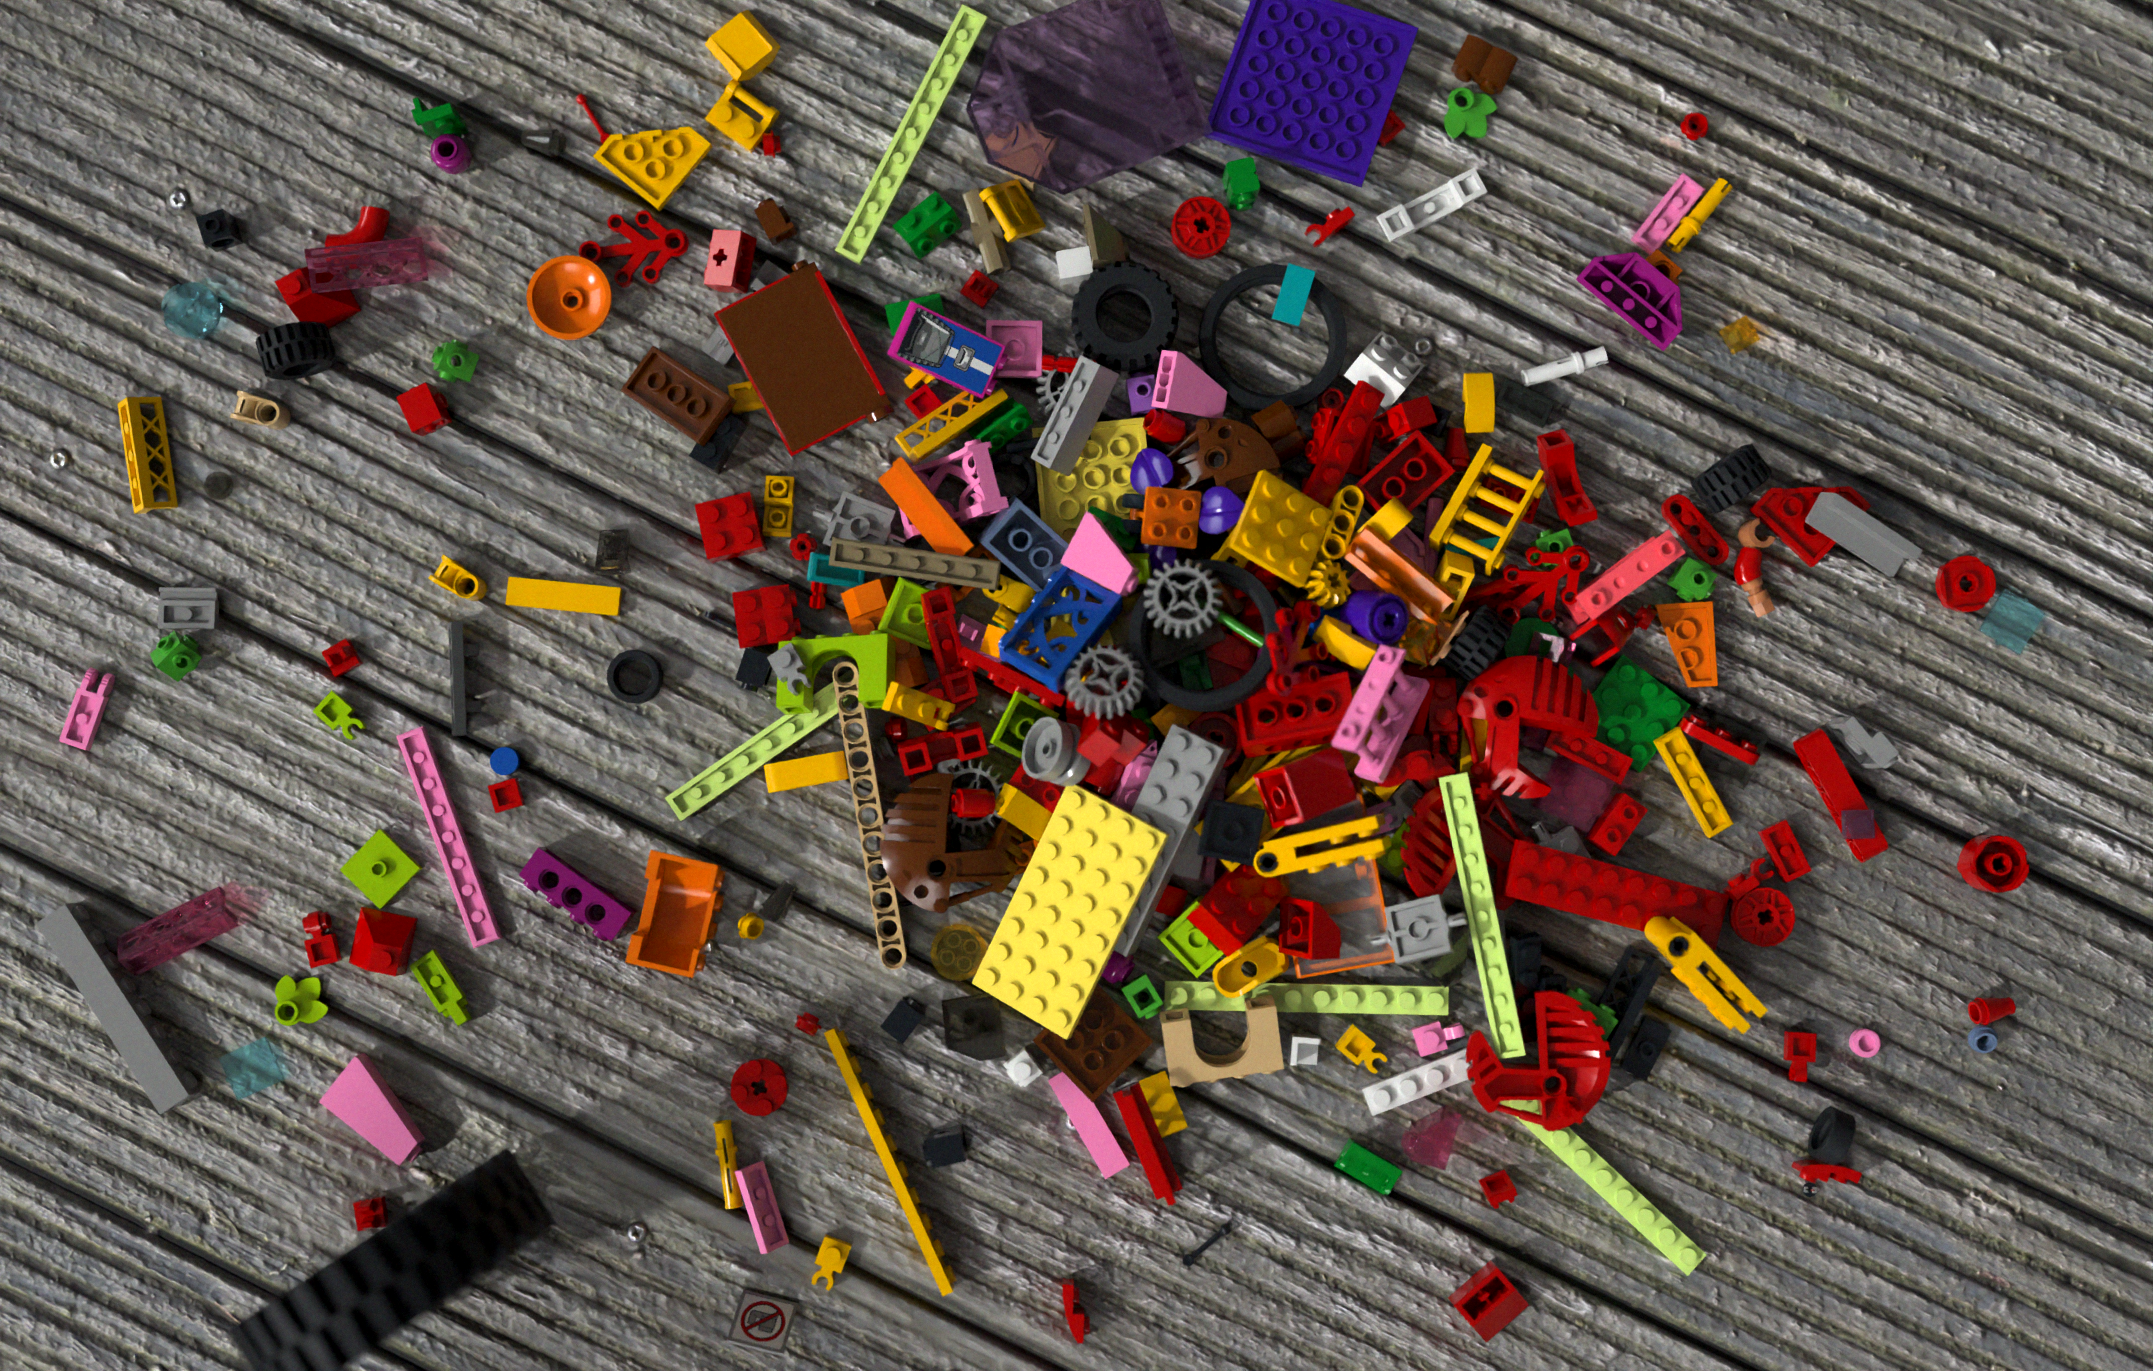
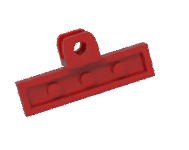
M965 646L962 647L958 655L959 658L963 659L961 665L977 672L978 668L989 672L987 678L995 681L993 685L1012 695L1015 691L1027 697L1031 693L1040 698L1038 703L1052 710L1055 705L1061 708L1066 696L1060 693L1057 694L1029 679V674L1008 662H1004L1001 665Z

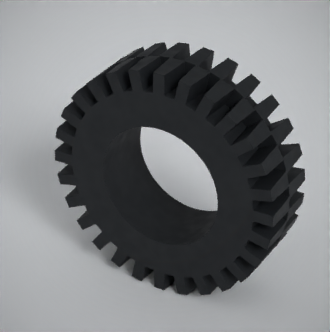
M507 1147L226 1331L251 1371H343L352 1363L370 1354L384 1342H388L403 1332L417 1320L433 1312L435 1308L458 1295L467 1286L494 1270L496 1266L511 1258L520 1249L550 1229L556 1221L509 1147Z

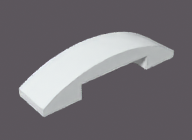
M1472 168L1450 179L1448 183L1405 205L1400 204L1378 215L1377 220L1389 242H1392L1454 213L1485 195L1487 190L1476 169Z

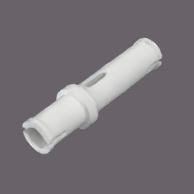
M1603 346L1583 353L1577 351L1572 353L1570 357L1521 370V378L1524 386L1527 388L1575 372L1576 374H1582L1585 369L1607 364V353Z

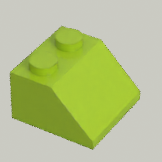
M1015 691L990 743L1022 759L1023 744L1032 725L1044 717L1057 719L1059 714Z

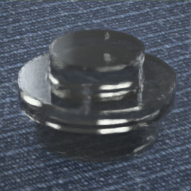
M223 472L211 473L204 482L206 494L215 500L226 499L231 495L234 488L231 477Z

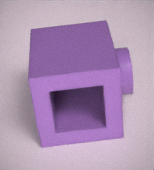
M1138 372L1130 375L1131 379H1126V390L1131 417L1147 415L1152 409L1159 410L1160 408L1151 406L1155 389L1154 375H1147V372Z

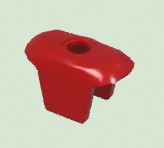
M1614 604L1594 620L1589 618L1569 636L1574 641L1599 624L1614 642L1595 656L1590 663L1593 668L1619 652L1634 633V619L1621 605ZM1618 618L1621 619V621L1624 623L1625 627L1621 624V622L1619 621Z

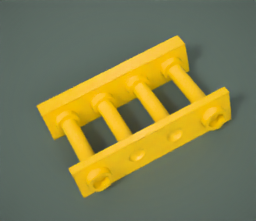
M1482 443L1431 532L1429 547L1439 552L1443 544L1448 545L1451 543L1486 560L1485 574L1491 576L1495 568L1498 570L1501 568L1506 558L1504 551L1533 499L1541 497L1546 483L1543 482L1544 471L1540 469L1534 479L1531 480L1494 463L1495 460L1492 459L1493 448ZM1483 474H1493L1527 490L1520 504L1482 487V483L1479 481ZM1477 496L1513 513L1507 527L1468 510L1466 504L1470 497L1475 498ZM1465 520L1499 536L1500 539L1494 550L1492 551L1456 534L1455 530L1452 529L1456 521L1461 522Z

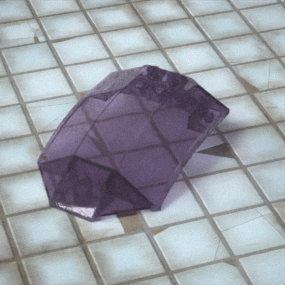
M1078 0L1019 24L995 31L965 109L988 164L1062 195L1105 179L1213 133L1160 0Z

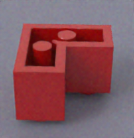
M1125 711L1122 717L1114 712L1111 720L1107 717V714H1102L1098 720L1096 713L1092 712L1083 720L1076 751L1099 767L1110 756L1124 766H1127L1147 746L1150 729L1147 728L1144 722L1133 718Z

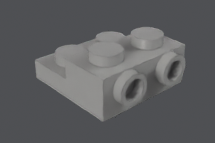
M1857 717L1833 718L1825 725L1861 768L1876 769L1883 767L1886 769L1898 760L1896 755L1899 752L1894 747V740L1885 732H1866L1868 731L1866 724Z

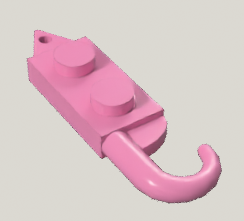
M1151 739L1147 746L1125 767L1116 791L1110 800L1111 803L1130 813L1157 758V742L1154 739Z

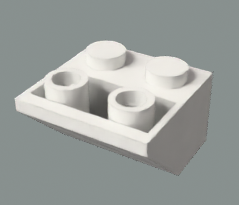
M1381 331L1359 355L1344 376L1355 385L1358 380H1362L1383 392L1385 396L1380 406L1388 411L1425 365L1419 361L1416 355L1399 345L1393 336Z

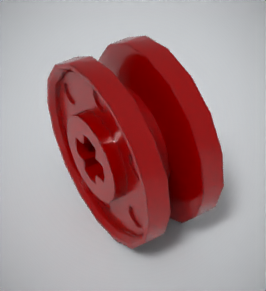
M1204 196L1189 198L1179 206L1172 220L1170 232L1174 245L1180 253L1188 258L1197 260L1212 258L1223 249L1229 238L1231 229L1229 213L1221 203L1213 198ZM1199 223L1205 225L1203 233L1197 232Z
M1757 886L1738 900H1732L1728 912L1729 923L1734 933L1743 941L1761 947L1775 946L1785 941L1792 932L1795 923L1794 907L1789 898L1779 890L1764 886ZM1759 912H1763L1766 915L1764 921L1757 917Z

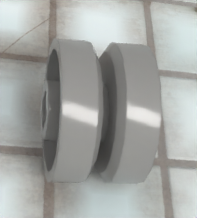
M1052 717L1040 718L1028 731L1022 748L1023 768L1028 776L1045 782L1049 781L1063 787L1074 786L1081 781L1091 763L1089 759L1076 751L1082 727Z

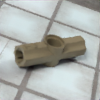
M975 188L963 194V199L971 221V232L976 247L980 249L985 270L988 276H996L1011 269L1002 242L1004 238L997 218L987 202L984 203L979 196L980 192L986 188Z

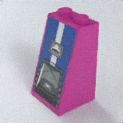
M910 301L887 353L891 358L980 399H984L985 395L991 396L997 380L993 379L997 368L1003 370L1009 356L1004 353L1006 346Z

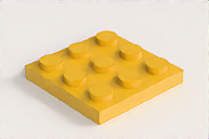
M1262 470L1256 476L1228 547L1295 587L1300 588L1305 585L1333 512L1269 472Z

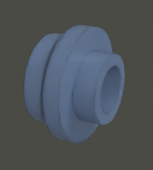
M1979 1025L1969 1032L1967 1041L1973 1050L1980 1053H1989L1996 1048L1998 1035L1992 1027ZM1985 1036L1984 1039L1978 1040L1980 1037Z

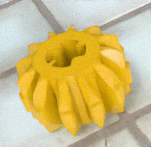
M1330 559L1313 564L1306 583L1302 587L1309 593L1306 599H1313L1324 610L1342 605L1346 601V597L1352 593L1348 588L1352 581L1346 579L1345 576L1348 570H1340V562L1332 563Z

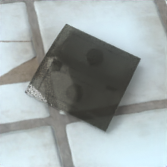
M1717 712L1714 713L1708 725L1713 730L1720 727L1733 735L1732 739L1740 743L1742 740L1753 743L1758 747L1756 752L1759 754L1769 738L1767 735ZM1701 741L1695 754L1705 773L1743 790L1757 767V764L1755 766L1747 764Z

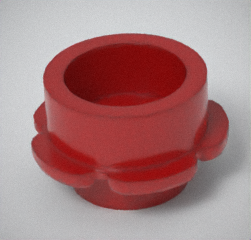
M1701 113L1687 114L1684 117V121L1681 122V132L1686 134V138L1689 140H1698L1699 137H1704L1708 131L1707 118ZM1693 124L1696 125V129L1692 128Z
M771 130V133H762L764 156H772L774 159L776 153H781L780 136H774L773 130Z
M1333 387L1328 388L1318 398V405L1322 408L1342 411L1345 407V395L1342 391ZM1333 399L1334 404H1330L1329 400Z
M801 533L797 535V538L791 540L789 547L792 550V556L802 561L803 559L809 560L810 553L815 552L818 546L814 538H810L806 533ZM801 545H806V549L802 550Z
M1651 604L1647 608L1641 606L1633 619L1637 622L1636 629L1640 627L1646 631L1658 613L1651 608Z
M891 716L889 722L885 723L886 736L888 739H892L893 743L907 739L908 729L903 717L895 718V716Z
M804 1012L803 1016H796L797 1022L794 1026L796 1029L811 1036H815L818 1029H822L818 1024L820 1019L807 1012Z

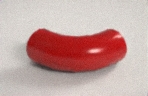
M371 206L361 207L358 224L353 230L345 234L327 235L324 247L326 260L328 262L356 261L373 252L384 239L389 223L390 211Z

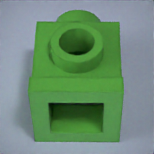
M1145 972L1121 986L1123 993L1138 1018L1145 1016L1146 1019H1149L1161 1011L1159 1006L1163 1005V1001ZM1146 992L1149 998L1147 1001L1141 1002L1138 1000V994Z

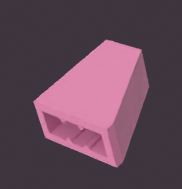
M1162 350L1151 406L1206 418H1222L1226 408L1227 391L1183 353Z
M1086 511L1060 563L1127 597L1129 592L1132 593L1139 582V577H1137L1139 570L1099 517Z

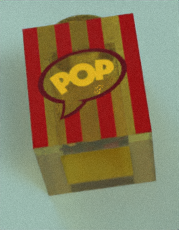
M1414 617L1409 618L1406 631L1398 640L1399 648L1407 652L1404 659L1426 667L1429 665L1440 646L1437 625Z

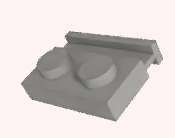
M159 587V629L219 630L218 593H220V589Z

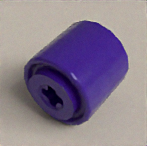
M1362 589L1356 590L1347 596L1340 610V621L1352 626L1351 633L1375 644L1390 645L1398 641L1405 633L1409 613L1405 602L1399 596L1392 593Z

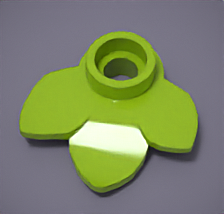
M285 975L280 979L275 988L278 1000L275 1007V1017L279 1023L286 1026L295 1025L300 1021L309 1024L320 1020L327 1014L329 1007L318 1000L322 989L321 981L318 977L306 978L297 984L289 975ZM288 1006L294 1008L293 1016L287 1014Z

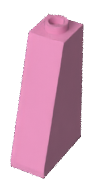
M365 1053L355 1056L319 1102L398 1166L407 1161L412 1163L422 1152L423 1149L420 1145L425 1140V1137L370 1058Z

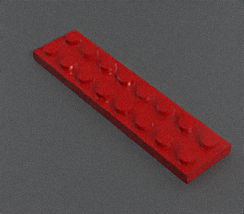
M1517 839L1514 841L1501 894L1645 932L1647 922L1653 917L1662 916L1669 920L1673 916L1695 932L1712 950H1716L1729 898V895Z

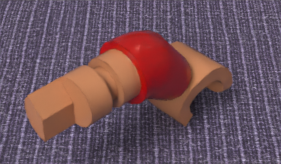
M1760 517L1745 521L1740 526L1738 539L1743 547L1733 566L1735 581L1738 586H1742L1744 592L1748 591L1747 599L1757 618L1775 610L1767 589H1763L1761 586L1764 582L1761 578L1763 575L1761 571L1763 552L1760 549L1769 547L1776 538L1767 536L1761 538V540L1757 539L1755 528L1761 524Z

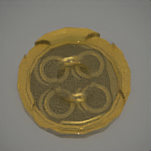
M953 924L946 926L937 933L931 944L930 956L939 974L950 980L962 981L976 975L987 952L984 938L976 929L969 925Z

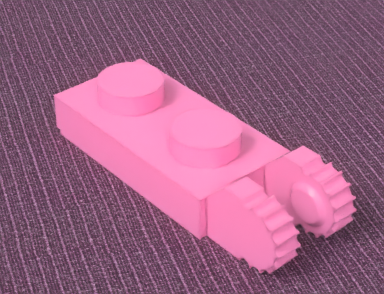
M92 667L87 669L80 688H77L59 742L83 750H91L109 699L107 696L113 689L114 675L106 673L96 693L91 690L97 682L99 672Z

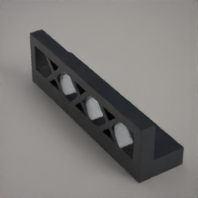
M1628 945L1596 1004L1597 1007L1601 1003L1606 1006L1614 1005L1616 1011L1615 1019L1618 1020V1023L1607 1038L1610 1050H1605L1606 1056L1611 1057V1064L1666 964L1631 945ZM1632 954L1645 960L1639 972L1630 974L1627 963ZM1624 970L1625 976L1620 977ZM1637 977L1633 983L1632 978ZM1627 980L1630 989L1627 996L1617 999L1614 991L1616 983ZM1611 995L1612 1000L1607 1002L1609 996ZM1623 1002L1622 1006L1619 1008L1618 1003Z

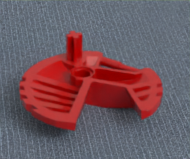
M1526 655L1497 661L1489 665L1477 678L1471 680L1459 699L1457 713L1462 719L1465 738L1468 740L1473 764L1470 767V772L1481 783H1488V788L1494 791L1498 787L1505 789L1501 793L1503 795L1512 796L1515 792H1520L1521 795L1518 798H1539L1547 796L1552 789L1546 782L1518 762L1519 725L1596 737L1599 716L1590 691L1587 689L1585 695L1581 689L1582 680L1575 673H1573L1572 679L1567 674L1568 668L1562 664H1559V668L1552 666L1553 660L1544 658L1542 663L1537 661V656ZM1500 701H1507L1511 704L1512 712L1508 717H1502L1497 713L1496 707ZM1472 718L1487 721L1484 758L1481 762H1479L1474 739L1476 736Z
M1469 778L1487 865L1494 870L1493 895L1496 909L1506 910L1516 901V898L1501 895L1515 839L1489 818L1494 806L1502 818L1507 821L1517 836V840L1533 844L1534 840L1530 836L1523 834L1511 816L1512 813L1500 797L1501 789L1499 787L1494 791L1488 788V783H1481L1478 779ZM1438 784L1423 794L1412 807L1416 815L1415 817L1408 815L1405 821L1410 831L1403 830L1401 840L1407 845V849L1401 847V859L1410 866V870L1403 868L1412 890L1420 899L1437 894L1442 896L1457 870L1441 787Z
M1554 990L1534 991L1539 1064L1501 1063L1482 1032L1477 1029L1470 1034L1467 1043L1465 1062L1468 1063L1472 1060V1064L1466 1069V1074L1469 1080L1474 1077L1470 1087L1476 1099L1487 1112L1493 1113L1497 1110L1517 1116L1522 1120L1539 1124L1546 1131H1555L1568 1127L1575 1122L1581 1124L1583 1122L1582 1118L1599 1101L1609 1078L1611 1057L1606 1056L1605 1050H1610L1607 1040H1602L1601 1035H1605L1602 1026L1595 1025L1592 1021L1597 1020V1018L1591 1011L1581 1010L1576 1005H1583L1579 1001ZM1556 1076V1085L1546 1088V1080L1549 1077ZM1503 1100H1537L1539 1114L1523 1109L1518 1110L1499 1104V1102Z

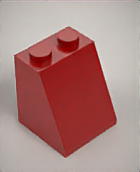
M1333 746L1324 748L1253 774L1272 829L1305 822L1357 800L1354 784L1350 780L1344 764V757L1339 748Z

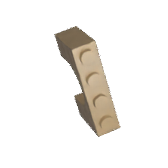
M1267 995L1244 999L1248 1028L1246 1038L1238 1049L1220 1056L1207 1054L1196 1046L1193 1041L1188 1008L1159 1012L1170 1085L1187 1087L1197 1082L1214 1083L1223 1078L1234 1077L1240 1079L1247 1077L1249 1074H1272L1277 1070L1284 1069L1277 1011L1273 996Z

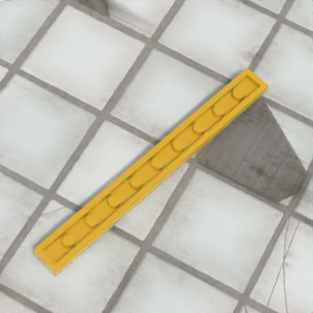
M838 1026L830 1028L824 1032L826 1040L942 1296L948 1295L954 1291V1282L957 1281L955 1273L950 1265L946 1267L942 1256L945 1255L939 1239H933L930 1232L933 1229L931 1220L927 1213L922 1214L918 1206L921 1203L918 1191L915 1186L912 1188L909 1186L906 1179L909 1176L908 1169L904 1161H898L894 1151L897 1150L894 1138L891 1134L886 1135L882 1126L886 1124L881 1110L879 1108L875 1109L871 1102V1099L874 1098L873 1092L868 1082L863 1083L859 1073L862 1072V1068L857 1057H851L847 1049L850 1046V1042L845 1031H839Z

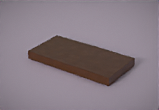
M654 345L620 390L702 447L705 446L737 402L733 397Z

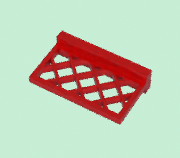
M1139 1081L1114 1091L1113 1096L1156 1200L1164 1197L1168 1207L1176 1204L1174 1193L1183 1188Z

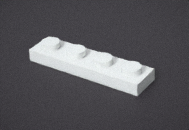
M1466 1048L1362 1087L1361 1089L1371 1115H1377L1468 1080L1466 1069L1472 1064V1060L1468 1063L1465 1062Z

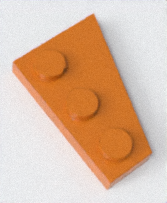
M1713 601L1654 605L1687 688L1718 686Z

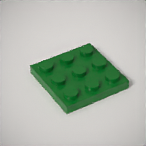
M1622 654L1591 693L1599 716L1596 737L1591 738L1632 758L1633 761L1630 768L1640 773L1658 750L1653 741L1672 730L1691 705Z

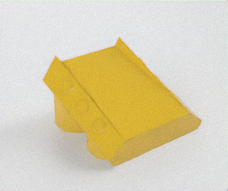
M749 10L737 14L711 35L705 43L713 56L727 69L732 79L738 82L752 79L772 63L781 47Z

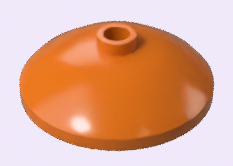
M573 255L559 256L541 265L532 276L527 289V306L533 321L545 333L562 340H578L593 334L604 324L612 306V290L606 275L590 260ZM572 298H578L576 306H570L569 303Z

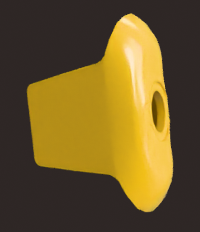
M1264 935L1242 946L1232 955L1216 964L1212 971L1213 980L1221 994L1227 998H1236L1282 975L1289 967V959L1287 954L1279 953V942L1276 939L1267 938ZM1250 961L1256 965L1257 973L1254 977H1246L1242 973L1241 968L1244 962Z

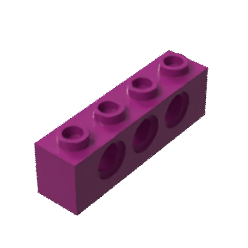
M538 847L518 875L525 880L523 882L524 886L533 892L541 891L548 896L546 898L548 903L558 909L563 907L571 912L569 917L580 925L586 923L594 929L592 933L605 942L608 939L610 941L617 940L637 912L546 847ZM551 872H555L559 877V883L555 888L551 887L547 882V877ZM574 888L579 889L582 893V900L578 904L574 903L570 898V893ZM597 904L605 909V917L602 920L596 919L593 914L594 907Z

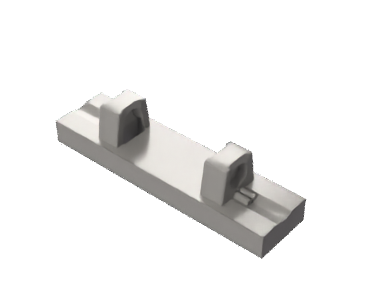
M767 260L748 285L747 294L742 293L738 300L788 274ZM720 325L702 348L705 354L725 368L736 355Z

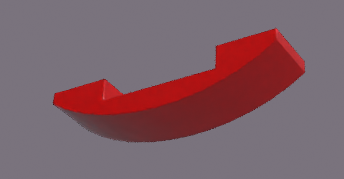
M949 586L922 593V610L929 643L950 703L953 704L978 696L972 670L961 665L963 659L958 657L962 645L953 615L956 614Z

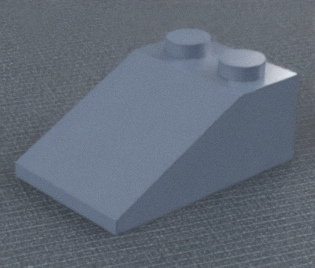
M1013 495L1008 501L1009 508L997 513L976 537L982 545L1036 592H1042L1048 585V580L1053 572L1059 571L1063 566L1060 562L1069 544L1021 500Z

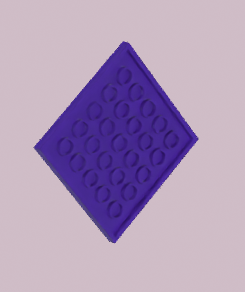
M1251 0L1206 122L1203 137L1362 188L1417 36L1418 27L1332 0Z

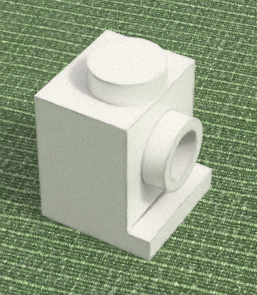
M1026 1046L1003 1064L1007 1069V1074L1020 1087H1026L1043 1073V1068Z

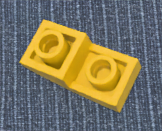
M1464 373L1462 401L1465 402L1463 429L1466 433L1494 432L1495 398L1493 373Z
M766 475L762 531L764 536L792 537L795 493L794 477Z
M1325 615L1313 633L1312 638L1317 643H1325L1328 652L1363 671L1376 653L1377 644L1352 634V626Z
M1165 1071L1139 1081L1162 1138L1188 1128Z

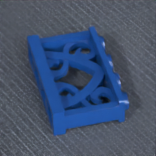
M1063 565L1059 571L1053 572L1044 590L1036 593L1028 610L1019 614L1011 631L1004 633L998 643L1000 660L1012 664L1048 686V689L1058 694L1065 685V682H1067L1065 679L1066 671L1072 669L1071 663L1073 660H1076L1079 652L1085 654L1087 646L1093 649L1122 612V595L1106 590ZM1067 586H1072L1079 590L1080 598L1078 601H1073V593L1071 591L1067 597H1062L1060 594ZM1086 595L1094 598L1102 604L1086 602ZM1073 613L1072 626L1077 633L1076 637H1058L1048 643L1044 633V620L1058 615ZM1079 614H1082V619H1089L1086 624L1083 625L1078 622ZM1024 640L1030 642L1027 647H1024L1025 651H1033L1037 647L1039 649L1036 653L1027 656L1016 651ZM1065 645L1067 648L1062 653L1058 651L1056 646ZM1043 657L1050 666V670L1037 664L1035 661Z

